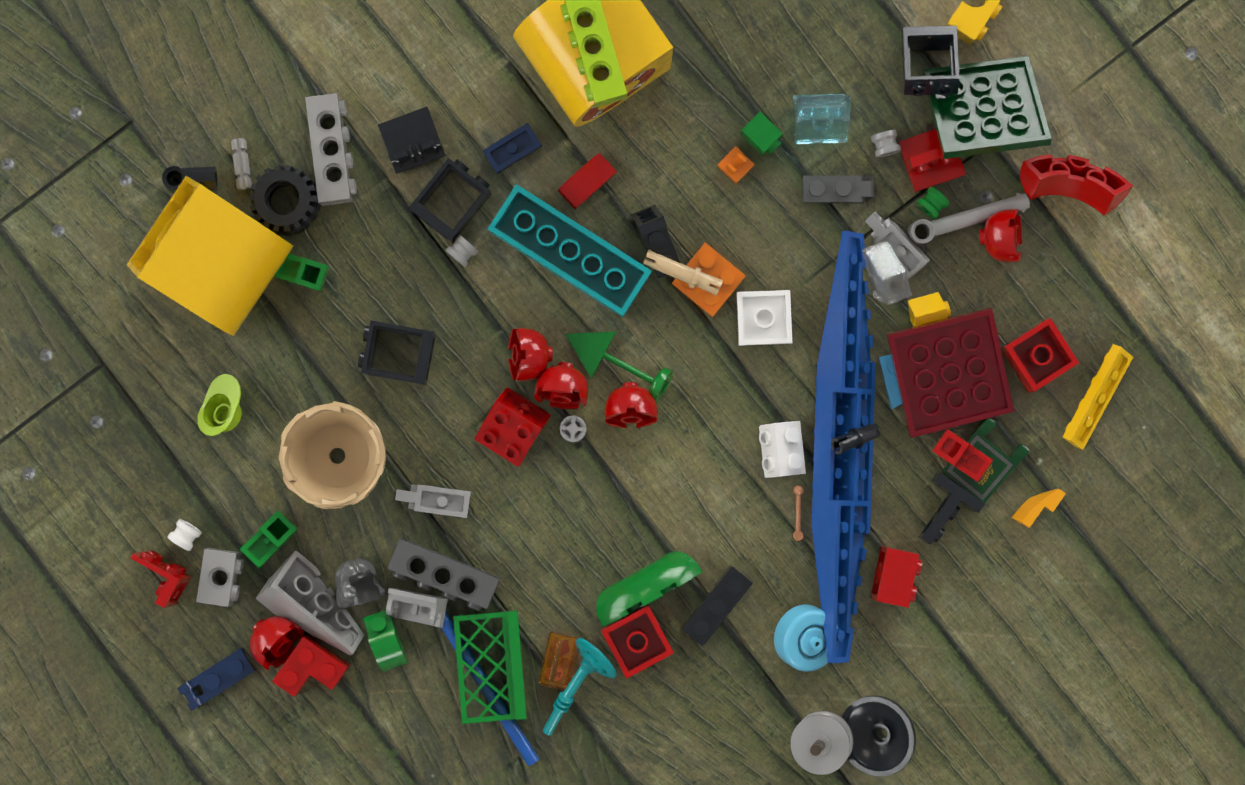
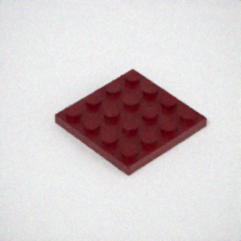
M986 308L886 334L908 434L911 438L1014 412L993 309Z

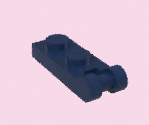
M240 648L177 689L181 695L184 694L189 702L187 705L192 711L256 671L243 648ZM197 685H200L204 691V694L199 697L193 689Z

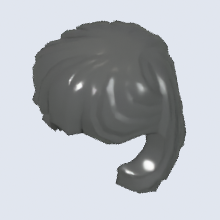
M357 558L355 560H348L339 566L335 576L338 607L349 608L379 600L386 595V590L376 581L375 575L377 572L369 561Z

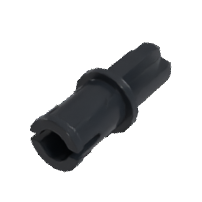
M868 424L859 429L851 428L848 433L831 440L832 450H836L835 453L840 455L853 448H862L864 443L879 437V426L877 424Z

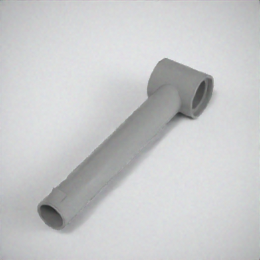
M1016 193V196L933 221L918 220L908 226L906 235L917 246L931 241L935 236L985 222L992 214L1001 210L1018 209L1023 213L1026 209L1030 208V202L1026 193ZM916 226H922L925 229L926 236L924 239L916 237Z

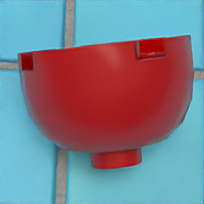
M1006 209L992 214L986 220L985 229H980V244L985 245L987 253L999 262H1019L1022 252H1016L1017 246L1022 244L1021 216L1017 215L1018 209Z
M512 329L508 350L512 349V359L508 358L511 377L513 380L519 381L534 380L546 370L548 362H552L553 349L551 346H548L546 338L534 329Z
M560 362L558 365L544 370L538 377L534 398L539 403H542L543 399L550 401L549 406L553 408L579 409L580 403L583 406L587 404L588 383L586 377L579 370L573 368L572 364Z
M635 382L622 384V387L610 393L605 403V422L612 427L627 428L626 423H637L636 428H641L657 422L658 408L655 399L647 389L639 387Z
M272 616L265 620L262 619L252 629L250 651L255 660L266 670H270L269 666L271 665L277 668L289 658L296 647L293 645L297 642L298 638L302 639L304 631L295 622L286 617Z

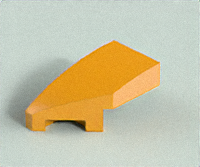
M1054 489L1030 497L1015 512L1012 519L1030 528L1043 508L1053 512L1066 493L1061 489Z

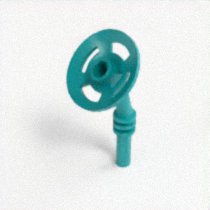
M583 638L575 640L577 650L583 659L580 662L581 666L565 690L560 692L553 704L554 710L543 728V732L546 735L553 734L562 715L568 712L574 701V694L588 673L592 674L595 671L611 679H614L617 675L610 661L594 645Z

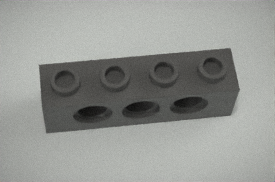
M404 538L399 539L387 568L392 570V576L407 581L409 577L418 581L417 586L432 591L434 587L443 591V597L453 601L461 598L468 601L466 606L481 611L482 607L489 608L500 581L498 576ZM415 558H420L425 562L426 568L423 573H416L412 569V562ZM440 568H445L450 572L451 577L448 583L438 581L436 574ZM469 578L474 581V592L466 593L462 590L461 582L463 579Z

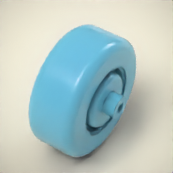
M803 604L790 609L782 616L775 629L774 646L778 656L785 663L805 672L815 671L828 663L823 627L825 621L824 611L814 605Z

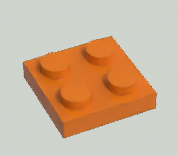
M704 243L686 266L693 269L698 267L701 269V272L722 279L721 287L715 286L719 288L718 294L715 296L696 286L691 288L688 286V283L676 278L671 284L708 315L713 317L746 275L707 243Z

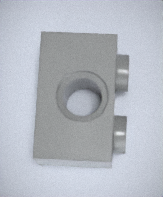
M215 548L204 549L196 602L229 607L233 605L234 601L238 600L240 586L236 585L237 576L242 574L244 559H240L241 552ZM219 570L227 574V582L224 585L216 581V573Z

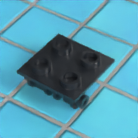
M428 107L378 124L389 159L396 174L446 156Z

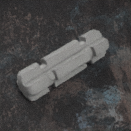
M244 138L233 139L231 147L235 153L232 154L235 175L238 176L236 186L240 191L250 190L252 182L248 176L250 175L248 154L245 153L247 143Z

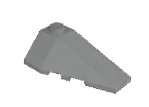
M293 551L269 578L255 599L276 616L288 618L295 622L302 630L351 656L365 636L347 609L338 607L337 601L333 597L335 595L331 587L327 589L319 577L321 573L316 566L298 551Z

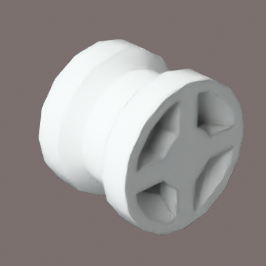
M178 519L176 523L177 528L174 532H170L167 537L181 548L191 551L194 539L200 537L202 532L187 521Z

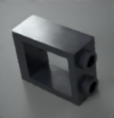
M957 26L903 27L904 95L947 96L958 94L960 78ZM949 50V76H911L910 51Z
M448 158L409 206V209L453 244L455 238L461 234L492 194L488 189L490 186L488 182L478 175L476 178H473L467 173L469 168L460 160L456 159L453 162ZM451 171L480 193V196L453 229L424 207Z
M371 320L370 326H365L363 341L367 343L365 352L360 353L358 367L362 368V374L427 385L436 333ZM379 330L422 338L415 376L372 369Z

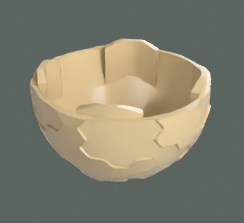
M333 401V403L314 406L300 414L298 413L285 427L281 435L279 461L283 473V481L289 490L296 493L307 503L313 504L318 508L336 509L358 503L366 498L374 489L380 475L384 471L386 447L379 428L361 410L341 402ZM336 448H340L345 452V459L339 464L334 463L331 459V453Z

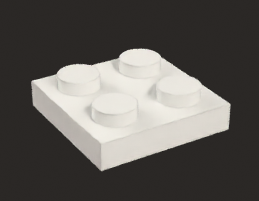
M790 290L736 293L739 346L792 344Z

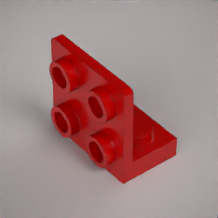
M506 387L492 406L477 432L475 440L515 466H520L537 436L550 419L551 414Z
M152 550L133 553L130 559L167 578L166 582L162 581L155 592V595L158 596L155 604L163 608L176 605L191 579V576L185 574L186 569L176 563L170 565L163 562V556Z

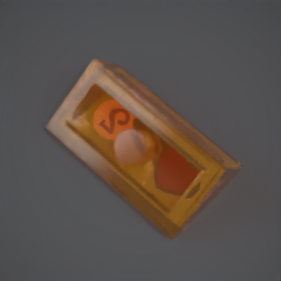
M556 632L549 633L539 684L549 688L565 690L573 678L579 652L575 640L578 637Z

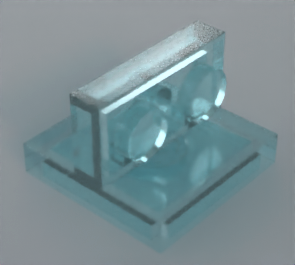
M793 95L795 144L848 142L851 111L850 95Z

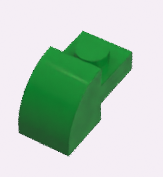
M288 254L274 277L321 292L330 266Z
M278 510L240 548V551L260 569L292 538L297 528Z
M385 609L364 617L363 620L369 636L368 641L380 669L385 672L408 663L392 615H387Z

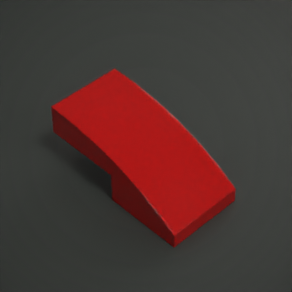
M598 153L557 191L576 210L592 197L601 186L609 181L617 171Z
M948 429L932 450L977 482L981 480L994 461Z

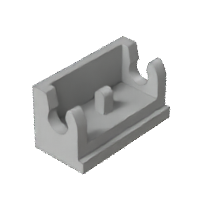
M389 588L386 606L387 615L443 628L448 598L402 588Z

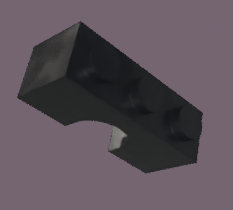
M730 565L716 582L706 599L681 626V629L701 646H704L753 582Z

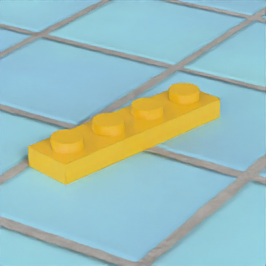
M1115 344L1112 345L1109 352L1105 355L1099 371L1093 377L1087 393L1080 401L1074 417L1066 427L1063 438L1079 449L1083 450L1133 359V356L1122 347Z

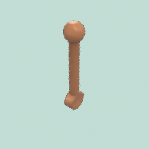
M797 485L793 490L796 494V528L793 532V538L796 541H800L804 536L801 531V495L804 493V488L801 485Z

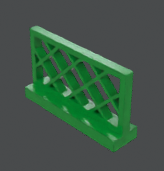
M518 610L453 616L462 724L527 719ZM502 617L503 629L495 637L484 626L490 618ZM478 619H486L482 625L476 621ZM471 620L479 628L468 639L460 632L459 621ZM481 629L493 639L484 652L471 642ZM502 634L504 636V644L498 640ZM461 638L466 641L463 647H461ZM495 642L505 649V656L498 664L486 654ZM469 644L481 654L472 666L462 659V652ZM483 656L496 666L487 678H484L474 669ZM505 660H506V670L501 667V664H502ZM463 664L469 669L465 674ZM497 669L507 676V683L501 690L488 681ZM471 671L483 680L474 693L465 687L464 679ZM485 684L498 693L489 705L476 696ZM507 687L509 698L505 694H503ZM465 691H466L469 695H471V697L467 700V702H466ZM502 696L509 702L510 714L499 715L490 707ZM474 698L485 707V710L479 717L467 718L466 706ZM487 711H490L493 714L490 716H484Z

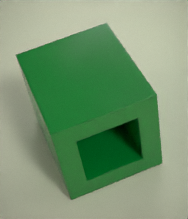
M761 112L740 132V135L761 156L767 151L772 154L782 144L779 139L783 133Z

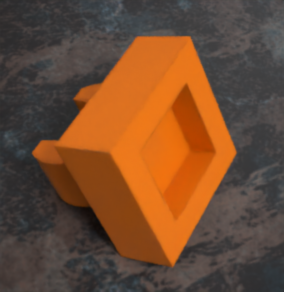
M735 146L717 167L737 184L755 164Z

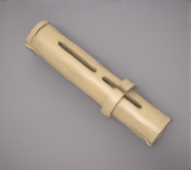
M648 249L647 258H644L642 265L684 281L691 288L696 286L715 296L718 294L719 288L715 286L721 287L722 279L705 274L698 267L693 269Z

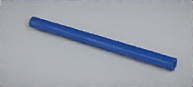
M446 611L443 628L441 629L456 651L454 623ZM461 638V647H463L466 642ZM467 646L462 652V659L472 666L477 659L469 646ZM478 662L474 669L484 678H487L486 673ZM471 671L470 675L479 687L483 680ZM487 684L480 690L489 704L498 694ZM501 697L491 706L499 715L510 714ZM515 719L500 721L527 765L530 766L537 762L539 757Z

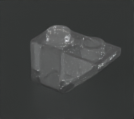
M885 240L862 249L875 299L890 305L912 296L906 270L888 241Z

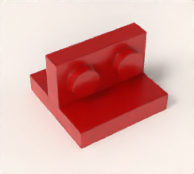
M936 129L897 143L901 147L900 153L914 193L966 175L960 157L943 159Z

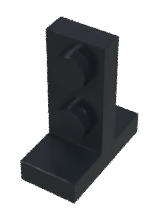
M654 204L631 214L646 252L650 249L655 253L680 263L666 228L667 224L664 216ZM654 270L658 279L667 275Z
M936 473L931 482L948 493V495L918 536L927 544L939 541L945 532V529L942 527L948 519L952 521L960 510L959 503L977 513L985 505L942 473Z

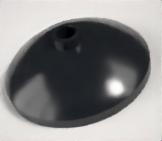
M873 695L856 700L845 710L842 718L849 725L853 735V748L848 760L857 769L871 776L884 777L899 772L910 762L916 747L915 728L907 712L898 703L883 696ZM882 728L886 729L887 736L882 734Z

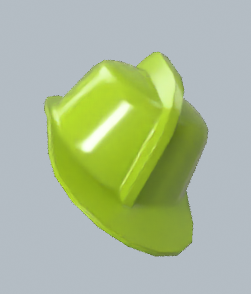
M229 374L220 375L212 381L198 414V426L205 435L215 436L222 432L231 431L241 420L242 410L239 405L241 388L234 376Z

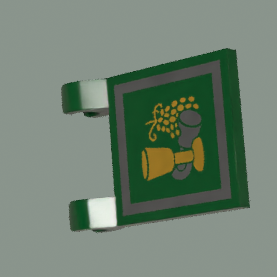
M992 418L984 419L966 441L994 460L981 480L977 482L951 463H948L942 470L959 486L984 504L1029 453V449L1025 445L1019 444L1008 457L986 439L985 436L996 426V422Z

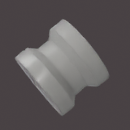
M896 130L881 132L870 137L871 142L876 147L874 152L876 158L889 156L901 151L900 145L896 142Z
M461 235L455 238L453 246H448L445 250L463 267L468 265V259L471 256H475L479 252Z
M568 416L561 422L560 433L565 440L578 442L586 435V424L580 417Z

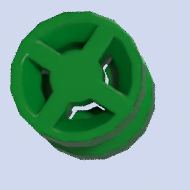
M930 186L926 191L927 195L924 198H919L916 205L927 216L936 220L939 216V211L942 208H947L950 202L940 191Z

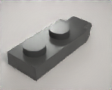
M864 176L802 177V203H864V198H874V181H864Z

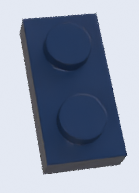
M526 123L484 149L483 153L495 172L499 174L541 148L542 145L529 124Z

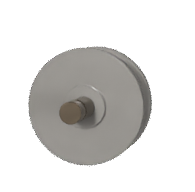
M817 711L807 715L796 726L791 737V751L796 762L806 771L818 775L830 774L838 770L848 759L853 748V735L849 725L842 717L829 711Z

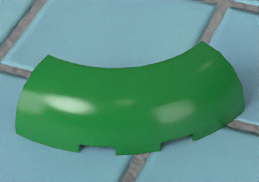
M674 551L666 554L648 566L602 590L596 602L600 623L604 627L662 597L663 594L701 574V568L686 553Z

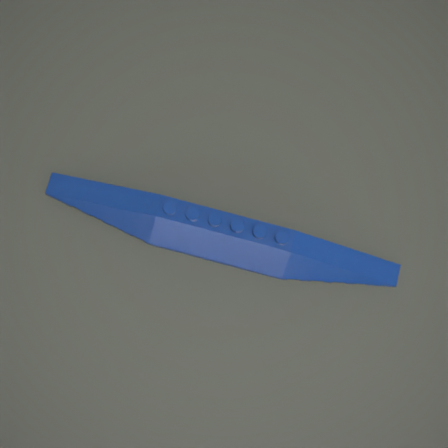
M842 231L816 376L811 515L821 610L825 613L823 627L828 663L849 662L854 634V628L850 627L852 614L857 615L858 602H854L856 588L861 586L862 577L858 575L860 563L865 561L867 549L863 548L865 534L870 532L873 440L864 443L862 448H853L840 455L836 454V450L833 451L831 447V440L833 438L848 433L851 428L859 429L868 424H874L876 368L875 362H871L870 348L874 347L873 335H868L867 320L871 319V312L866 310L865 294L869 293L868 281H863L862 268H867L864 234L850 231Z

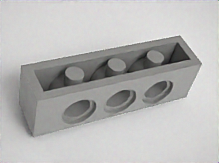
M337 93L305 97L318 203L325 206L353 202V195L357 194L355 179L350 178L349 169L353 168L354 165L352 153H347L346 142H350V133L348 126H344L343 116H347L345 100H341ZM326 118H335V125L331 129H323L322 124ZM329 144H338L339 149L335 155H326V148ZM335 169L341 170L342 176L340 180L331 182L329 180L330 172Z

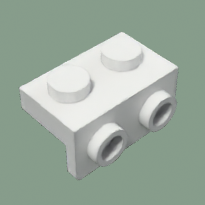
M800 421L760 425L759 441L762 449V467L765 478L806 474Z

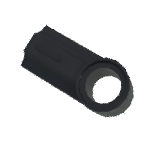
M170 166L162 174L163 184L172 193H175L179 185H170L171 177L176 174L182 175V181L187 176L210 191H217L218 176L216 167L180 168L178 166Z

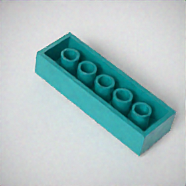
M517 184L487 228L489 233L622 318L652 274L650 269Z

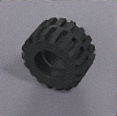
M276 165L274 166L275 169H265V174L263 176L258 175L255 178L258 180L255 185L252 184L250 188L253 191L252 195H249V201L252 203L250 209L255 214L257 221L272 232L282 233L283 235L297 234L301 232L302 228L307 229L310 227V221H315L317 218L315 213L320 210L315 183L303 171L286 165V167ZM293 186L299 193V203L296 209L286 215L276 214L271 208L273 193L280 187Z

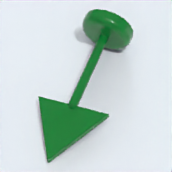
M617 331L565 334L591 378L595 374L602 358L649 382L651 384L649 393L656 403H658L668 388L673 376V370L663 368L653 378L606 352Z

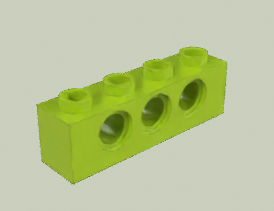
M564 0L565 4L560 5L564 21L570 20L573 29L568 34L572 48L578 47L580 58H577L576 62L580 75L586 74L588 84L584 85L588 102L594 101L596 108L627 99L626 87L600 0ZM582 16H589L593 19V23L589 27H581L577 21ZM596 42L601 46V49L596 54H589L585 50L586 45ZM597 69H605L609 76L604 81H598L593 77V73Z

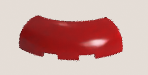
M1052 154L1033 157L1023 161L1020 170L1021 184L1030 200L1047 195L1067 196L1090 205L1103 216L1115 209L1127 197L1133 187L1130 182L1106 166L1104 169L1089 164V159L1068 155L1067 158H1053Z

